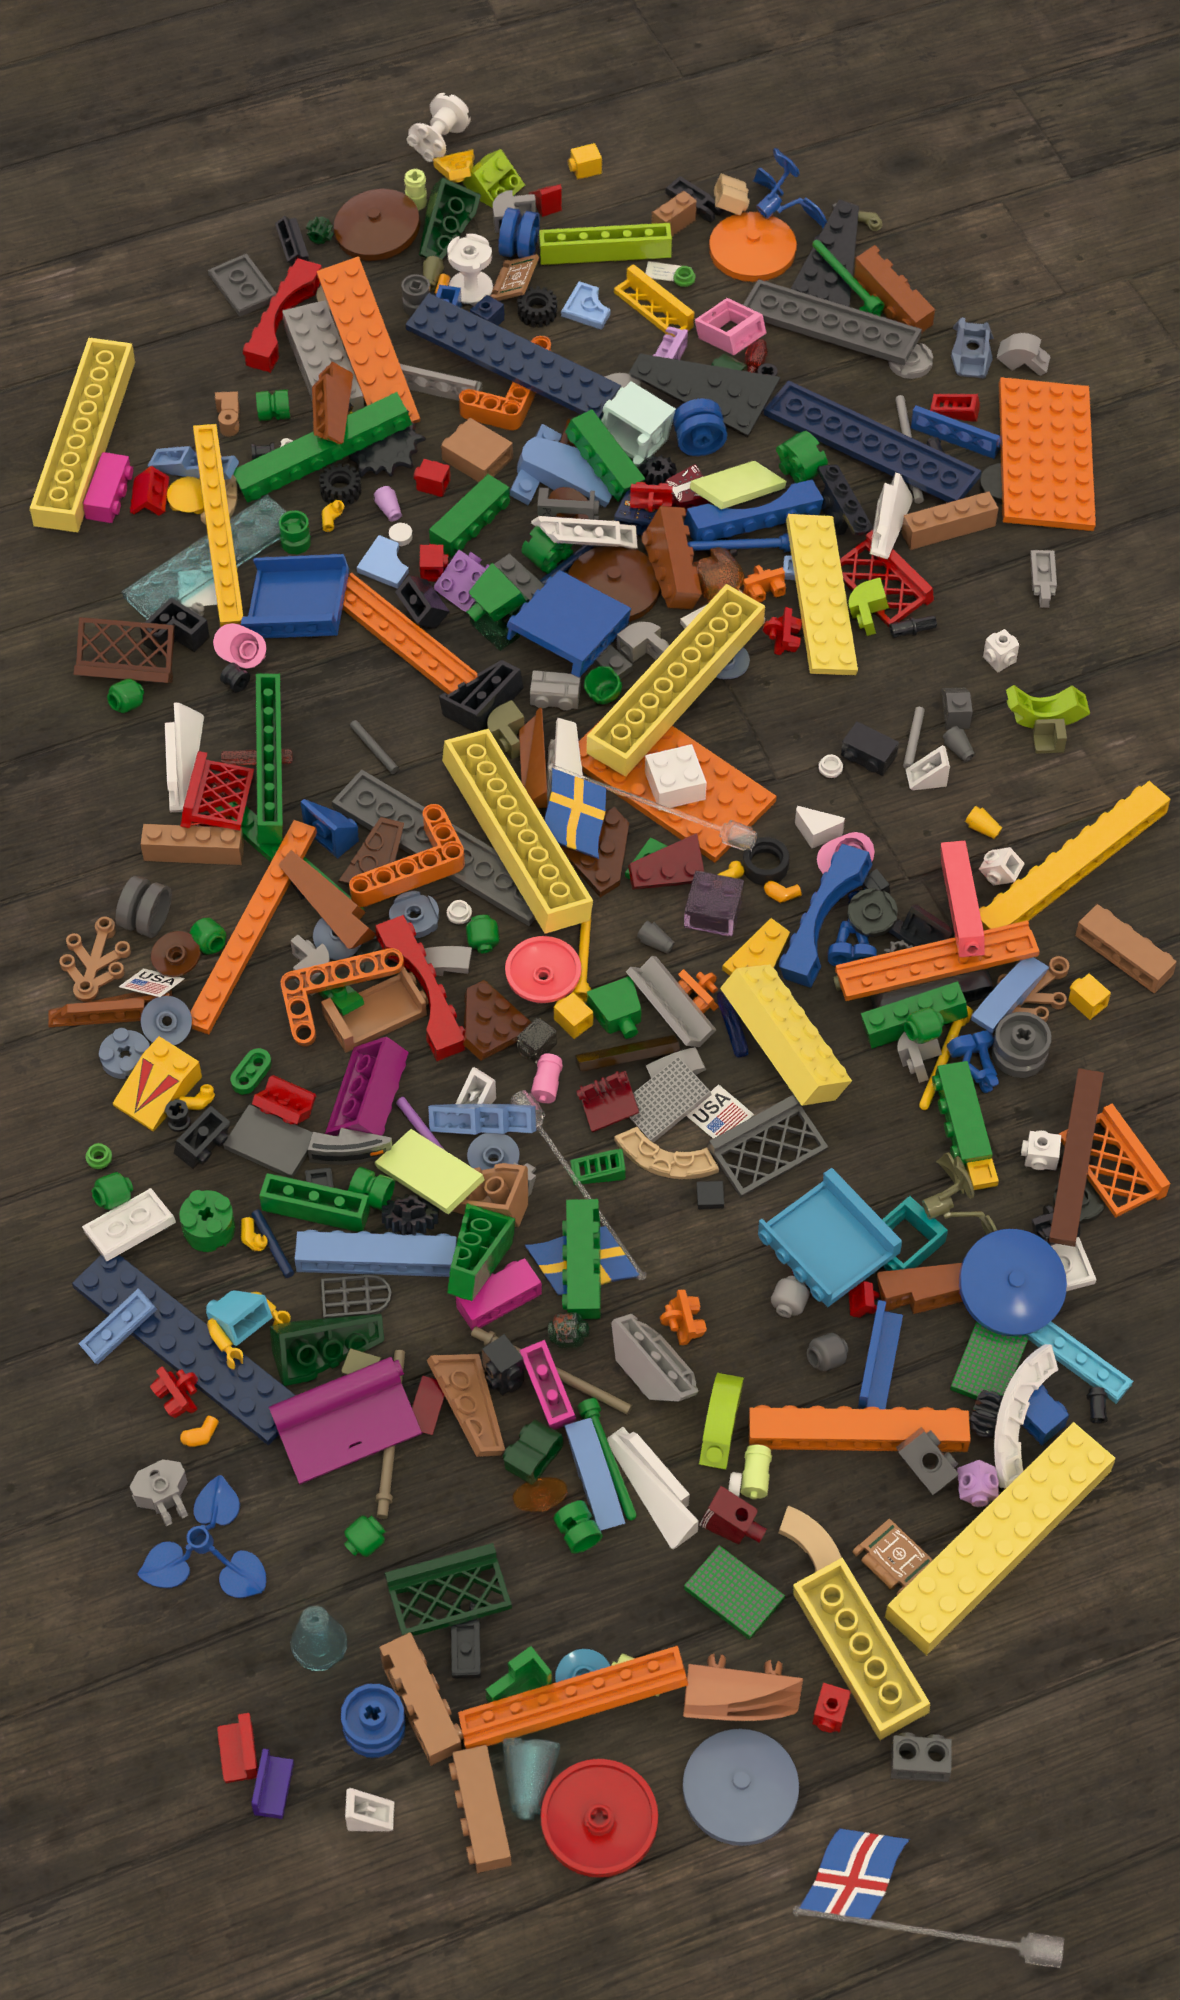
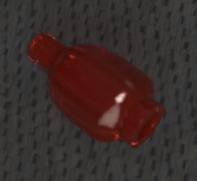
M757 339L747 347L745 355L747 372L756 373L759 366L765 363L768 349L766 347L767 343L762 339Z

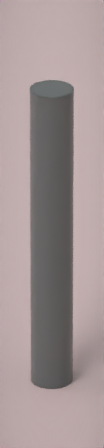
M357 720L352 721L350 724L352 730L390 773L395 774L399 767Z

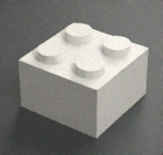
M692 744L645 755V774L659 811L706 800L707 782Z

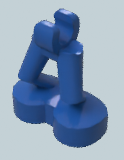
M849 919L840 924L836 942L828 948V962L833 966L877 956V949L869 945L868 936L856 932L850 925ZM850 933H856L859 942L854 947L846 943Z
M988 1030L977 1032L973 1035L967 1034L956 1037L947 1044V1049L952 1058L964 1056L963 1061H968L972 1078L976 1083H979L983 1093L991 1092L993 1087L999 1083L996 1077L997 1072L988 1052V1049L994 1043V1037ZM972 1053L980 1054L983 1070L980 1071L970 1064Z

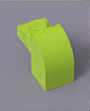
M881 578L861 583L852 591L849 597V609L852 618H857L860 629L865 628L867 636L876 634L871 613L889 608Z

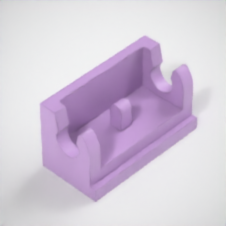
M667 327L666 332L674 334L675 337L665 334L662 343L653 356L680 360L687 347L688 330Z

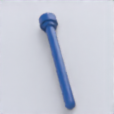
M784 533L779 538L688 542V547H693V551L779 547L780 550L791 552L788 533Z

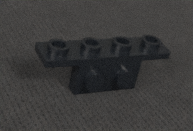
M819 466L817 472L825 484L821 494L824 499L821 509L826 516H833L836 535H844L848 527L855 536L866 535L874 529L839 466Z
M917 904L911 906L904 922L897 918L893 928L887 932L900 939V941L904 940L908 946L912 945L913 947L950 939L955 934L953 928Z

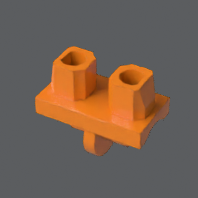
M760 565L755 566L754 574L748 575V578L743 579V594L759 603L766 599V592L772 591L775 597L785 595V571L783 568L763 571Z
M684 969L678 974L681 978L678 983L688 996L692 992L697 995L693 1002L702 1013H705L709 1008L714 1012L719 1007L706 992L709 990L715 993L718 990L714 985L717 977L713 973L704 975L702 972H699L696 975L699 983Z
M678 1290L676 1292L677 1297L670 1300L669 1304L665 1306L666 1312L660 1316V1321L662 1325L670 1326L671 1331H676L680 1345H687L692 1338L702 1337L707 1328L703 1319L693 1320L692 1315L700 1311L699 1298L687 1296L686 1290Z

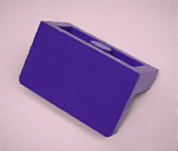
M269 1749L262 1750L252 1799L254 1815L283 1819L294 1767L293 1759L270 1756Z

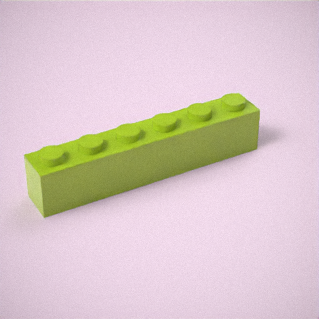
M670 223L539 230L541 265L671 258L672 236Z

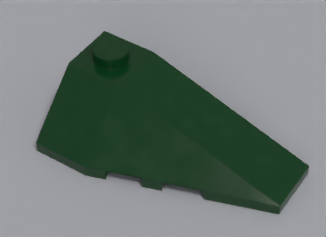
M442 177L433 186L419 256L424 258L436 256L443 259L448 252L449 243L464 231L467 224L475 216L481 195Z

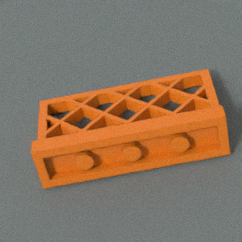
M1110 1104L1104 1107L1103 1112L1097 1115L1096 1124L1101 1123L1106 1130L1105 1136L1094 1133L1093 1140L1101 1141L1103 1144L1101 1151L1091 1149L1090 1155L1099 1157L1097 1166L1089 1164L1087 1179L1116 1218L1154 1198L1158 1201L1166 1197L1170 1182L1115 1106ZM1068 1129L1059 1133L1064 1147ZM1106 1143L1117 1145L1120 1150L1119 1156L1104 1152ZM1102 1158L1116 1161V1170L1101 1168ZM1120 1163L1131 1165L1135 1170L1134 1175L1118 1172ZM1098 1174L1114 1177L1112 1187L1101 1184L1097 1179ZM1116 1179L1132 1182L1130 1191L1115 1188ZM1135 1183L1145 1185L1150 1192L1145 1195L1134 1193ZM1113 1194L1128 1197L1127 1204L1118 1208L1112 1200Z

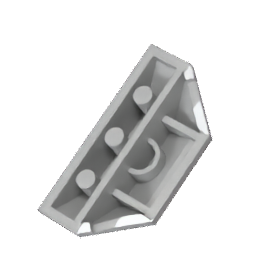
M628 1314L612 1321L616 1361L649 1400L681 1401L697 1395L699 1391L696 1387L693 1371L661 1334L647 1324L637 1321V1317L633 1314Z

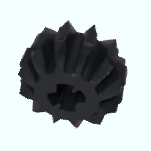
M652 454L650 459L644 458L643 464H640L639 471L645 477L644 482L647 485H659L676 475L677 467L675 463H672L670 457L664 459L662 454L659 457H655Z
M987 1390L980 1392L969 1424L971 1432L977 1433V1435L993 1438L995 1436L997 1416L1003 1399L1002 1395Z

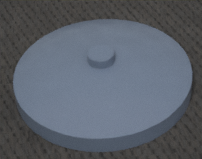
M732 1729L717 1733L706 1739L695 1749L686 1765L683 1777V1797L686 1808L696 1825L707 1835L720 1842L739 1846L764 1842L778 1834L787 1825L797 1805L799 1779L795 1765L787 1751L778 1742L763 1733L748 1729Z

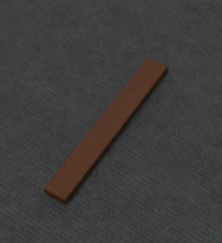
M1078 1068L1049 1243L1072 1247L1076 1245L1104 1072Z

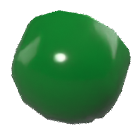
M599 666L587 674L584 688L594 702L603 705L609 704L618 698L622 693V682L618 674L611 667Z

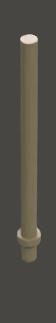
M477 1326L474 1327L471 1333L472 1337L484 1342V1346L498 1338L493 1331L488 1333ZM514 1346V1347L517 1349V1351L520 1353L519 1350H521V1349L518 1348V1347H516V1346ZM556 1367L561 1382L596 1398L626 1415L629 1414L632 1408L631 1404Z
M395 1350L394 1361L399 1360L403 1370L405 1351ZM395 1445L385 1449L383 1453L380 1490L376 1495V1502L378 1503L377 1517L380 1519L388 1518L389 1504L392 1503L393 1499L390 1491Z

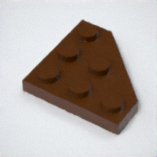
M615 807L605 812L599 838V859L560 845L572 867L600 898L620 886L629 822Z
M480 981L466 989L464 995L465 1035L463 1045L479 1060H483L525 1038L524 1034L532 1022L487 981Z

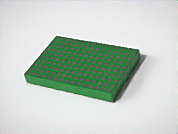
M976 1322L950 1390L977 1400L978 1395L983 1390L994 1391L1004 1396L1018 1368L1029 1337L1000 1335Z
M720 1545L684 1585V1590L749 1640H751L785 1599L784 1594Z

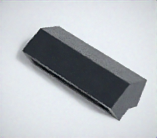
M284 216L275 225L287 262L293 266L297 258L309 261L297 219H289Z

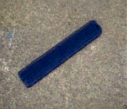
M719 991L717 993V1000L735 1056L738 1058L748 1055L749 1049L738 1014L725 994Z

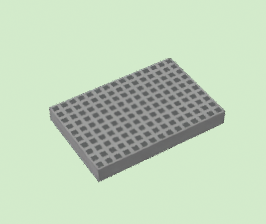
M678 1056L633 1093L640 1113L629 1118L654 1143L712 1094Z

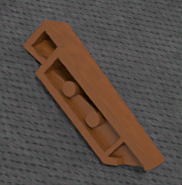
M333 361L319 374V380L312 386L314 435L320 439L342 444L344 442L353 374Z
M541 707L536 711V715L519 729L521 782L536 808H547L546 764Z
M290 850L280 862V868L346 947L353 949L374 939L376 934L360 921L366 912L294 851Z
M172 989L163 996H172ZM133 992L84 1003L67 1004L64 1007L49 1010V1027L141 1021V1015L145 1006L157 998V996Z
M962 1263L878 1272L877 1280L881 1301H886L885 1311L910 1304L913 1314L963 1302L959 1289V1272Z

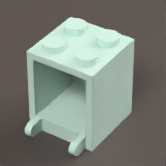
M631 381L625 388L621 387L612 401L608 400L603 407L604 416L601 421L625 453L633 459L632 462L635 466L640 467V464H643L644 458L650 459L652 454L654 455L668 440L676 409Z

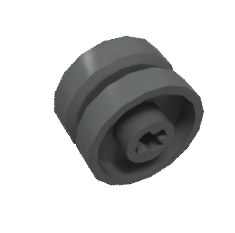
M137 875L132 876L123 888L118 900L115 918L117 926L129 931L136 929L137 933L149 938L155 937L163 927L169 913L172 897L171 888L158 882L151 884L148 879Z
M1015 1012L1008 1014L1000 1020L995 1030L994 1043L992 1045V1058L995 1065L1003 1073L1017 1078L1030 1077L1041 1071L1047 1061L1051 1045V1031L1047 1023L1039 1016L1029 1012Z

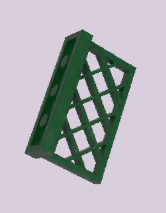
M493 1543L385 1572L388 1592L402 1636L410 1632L412 1636L512 1609ZM494 1568L495 1576L491 1582L478 1577L481 1571ZM462 1576L469 1580L463 1590L451 1585L455 1578ZM474 1582L486 1588L481 1598L468 1593ZM436 1584L442 1587V1589L435 1598L424 1593L427 1586ZM447 1590L459 1595L453 1606L441 1601ZM408 1591L415 1596L407 1605L398 1601L396 1594ZM494 1591L502 1595L504 1602L491 1604L485 1600L490 1592ZM420 1598L432 1603L426 1614L414 1608ZM464 1598L476 1603L472 1611L465 1612L458 1609ZM437 1606L449 1611L445 1618L438 1620L431 1616ZM410 1613L422 1619L418 1626L406 1629L404 1622Z

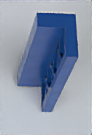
M915 406L913 409L911 429L938 437L941 440L993 459L1001 447L999 435L919 406Z
M878 1300L858 1409L866 1407L886 1409L903 1318L901 1314L886 1312V1301Z

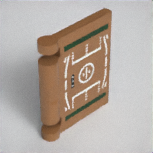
M536 254L512 261L505 260L490 297L500 301L524 295L539 256Z
M890 1518L852 1551L855 1556H858L865 1550L867 1554L861 1561L891 1590L900 1584L902 1588L896 1595L933 1561Z

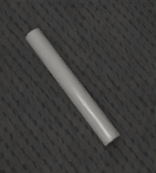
M923 707L915 708L903 763L905 769L914 763L925 712Z

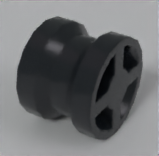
M230 663L222 671L220 681L225 685H230V689L238 693L248 685L250 674L245 670L241 671L238 664Z

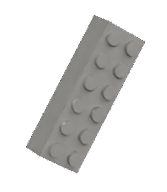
M326 301L283 310L284 329L311 399L312 386L319 380V374L333 361L353 374L349 401L354 406L352 411L355 412L364 408L363 394Z

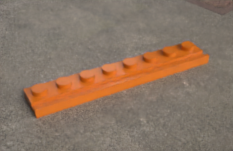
M353 573L349 574L342 608L348 615L447 694L457 690L458 685L462 682L467 684L477 678V672Z
M1027 920L984 930L985 955L959 957L956 938H950L836 965L835 972L838 975L845 1000L850 1001L1036 957L1040 951Z
M675 1646L548 1686L546 1685L458 1712L465 1747L470 1749L484 1745H493L678 1689L689 1684L679 1648Z

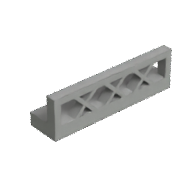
M400 364L409 390L459 401V394L463 390H482V382Z
M651 956L641 968L630 967L626 971L686 1046L700 1047L716 1031V1028L656 956Z

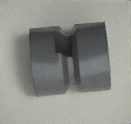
M417 274L406 277L401 285L403 310L409 316L413 315L428 293H431L429 280Z

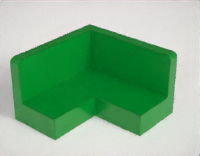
M530 1646L508 1662V1673L485 1689L486 1700L490 1703L546 1685L548 1686L552 1684V1672L532 1646Z

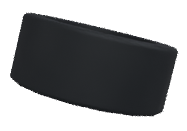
M759 837L752 840L743 852L742 866L745 870L744 874L752 882L763 886L768 881L780 882L787 875L789 869V851L782 842L774 838ZM759 853H770L780 859V865L772 870H763L754 866L751 859Z

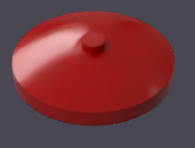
M591 1759L570 1766L554 1779L543 1799L541 1828L549 1850L565 1867L585 1876L609 1877L631 1869L647 1854L657 1832L658 1809L651 1788L635 1770L617 1761Z

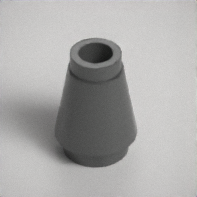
M954 726L943 735L944 744L962 759L964 763L970 761L976 755L964 729Z
M648 920L637 934V937L641 940L640 943L666 954L671 951L675 944V941L655 922L651 923Z

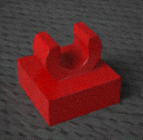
M863 1281L849 1291L850 1316L860 1318L866 1313L874 1314L876 1312L877 1305L874 1304V1300L880 1296L878 1292L873 1291V1283Z

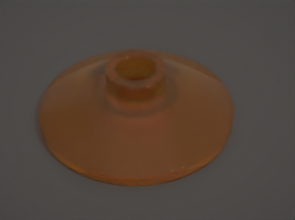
M551 1477L539 1478L533 1485L526 1482L514 1492L513 1502L517 1508L524 1511H546L565 1499L568 1493L567 1485L562 1480Z

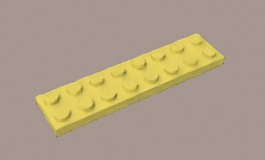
M788 514L786 523L810 674L856 675L858 667L833 516Z

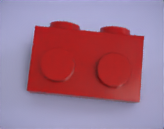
M272 1075L268 1079L266 1089L254 1095L252 1104L259 1107L263 1113L275 1114L282 1117L284 1122L295 1125L310 1117L316 1094Z

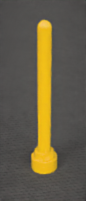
M591 917L590 921L581 923L579 942L581 976L576 988L571 992L584 1003L587 1002V991L591 990L587 983Z
M967 1006L968 1017L954 1021L951 1025L941 1050L942 1055H939L919 1103V1107L922 1110L929 1108L935 1094L932 1076H935L937 1066L945 1065L949 1060L950 1053L947 1049V1044L952 1039L958 1037L962 1026L969 1023L972 1017L973 1010L969 1006Z

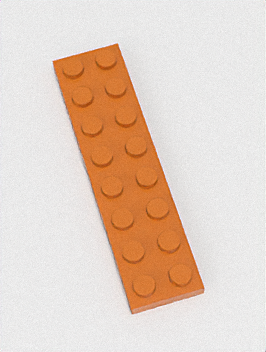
M359 256L317 271V276L366 406L397 392L404 406L409 411L411 422L414 424L420 422L418 411Z

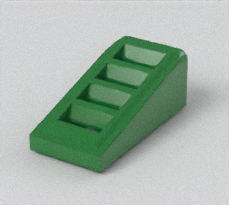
M623 1149L610 1150L570 1160L573 1185L625 1180L626 1171ZM611 1163H616V1167L612 1168ZM601 1164H605L606 1170L601 1171ZM595 1165V1173H591L590 1166ZM584 1166L585 1175L580 1176L579 1167Z

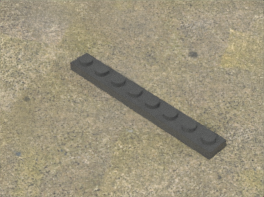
M510 554L494 564L519 588L529 601L536 590H541L544 587L543 583ZM611 645L593 662L597 667H611L620 679L633 671V665Z

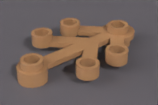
M101 917L95 923L97 936L91 956L82 946L80 935L73 933L66 938L67 947L74 951L85 966L86 972L83 977L76 968L74 957L70 954L63 955L60 958V966L75 982L73 986L75 997L83 1002L94 1000L100 987L114 979L122 978L125 973L124 967L120 962L115 961L120 958H127L131 954L129 943L120 941L115 945V950L102 957L106 940L112 938L116 933L115 923L109 917ZM74 940L78 941L76 944H71ZM121 948H126L123 952L119 951ZM67 961H71V964L65 965L64 963ZM109 965L108 972L95 978L97 971ZM114 969H120L119 972H113Z
M1056 956L1050 960L1049 970L1021 1006L1024 1003L1051 1004L1055 1009L1065 1007L1067 997L1064 993L1055 992L1054 994L1038 992L1054 979L1064 978L1068 974L1069 962L1066 958ZM1002 974L998 977L997 985L1007 974ZM1055 999H1061L1063 1002L1058 1003ZM1018 1005L1012 1012H1029L1034 1015L1042 1013L1045 1016L1040 1018L1045 1022L1049 1016L1048 1009L1043 1006L1032 1009L1021 1008Z

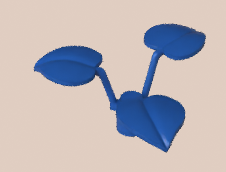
M775 147L773 149L774 157L779 165L785 169V173L776 184L773 177L762 168L756 170L753 182L772 190L756 206L757 210L768 219L775 211L780 213L782 210L795 204H801L805 212L824 228L827 221L823 212L809 199L799 198L783 206L780 205L782 200L779 196L782 197L784 195L780 186L789 173L795 177H798L800 173L793 161Z
M222 1475L215 1477L203 1488L194 1504L196 1520L201 1524L209 1525L195 1526L189 1530L185 1555L182 1548L174 1542L168 1541L156 1545L149 1552L138 1572V1576L143 1581L160 1588L176 1587L182 1584L190 1574V1567L185 1561L190 1558L192 1550L199 1554L210 1551L227 1566L221 1571L219 1576L220 1586L226 1594L235 1598H245L260 1594L265 1590L267 1582L266 1572L261 1561L254 1554L248 1551H238L233 1555L230 1562L213 1546V1538L208 1530L213 1529L215 1524L222 1526L230 1524L237 1517L240 1510L237 1494Z

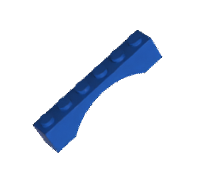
M813 480L791 484L781 497L769 504L756 508L720 509L711 504L688 508L684 525L689 527L690 536L693 541H712L786 523L788 514L820 515L824 499Z
M841 844L838 852H834L831 866L828 872H824L818 892L812 895L811 906L808 912H805L801 917L798 932L792 935L790 947L787 953L783 954L780 959L779 968L784 979L810 988L812 987L821 969L817 944L822 923L830 909L839 899L863 884L872 866L868 851Z

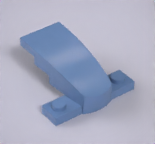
M542 424L536 436L530 439L522 449L517 464L518 474L510 489V496L529 505L541 482L552 490L560 487L573 488L589 499L590 491H595V500H598L599 504L606 508L612 497L606 485L596 476L593 468L583 459L577 448L560 443L559 440L562 434Z

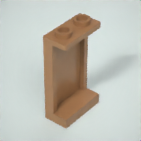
M403 967L398 975L359 992L358 994L363 997L364 1005L344 1016L339 1013L331 998L321 1001L323 1016L345 1053L353 1050L356 1046L375 1040L427 1015L426 1005L429 1004L427 996L423 990L419 991L416 987L417 982L411 971L407 972L405 967Z

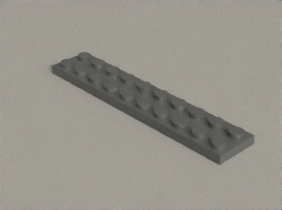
M362 769L332 801L334 809L369 830L373 829L380 817L403 822L404 827L399 848L410 855L433 848L424 831L423 810L425 807ZM452 824L464 848L465 865L462 871L447 877L527 926H530L536 918L495 849Z

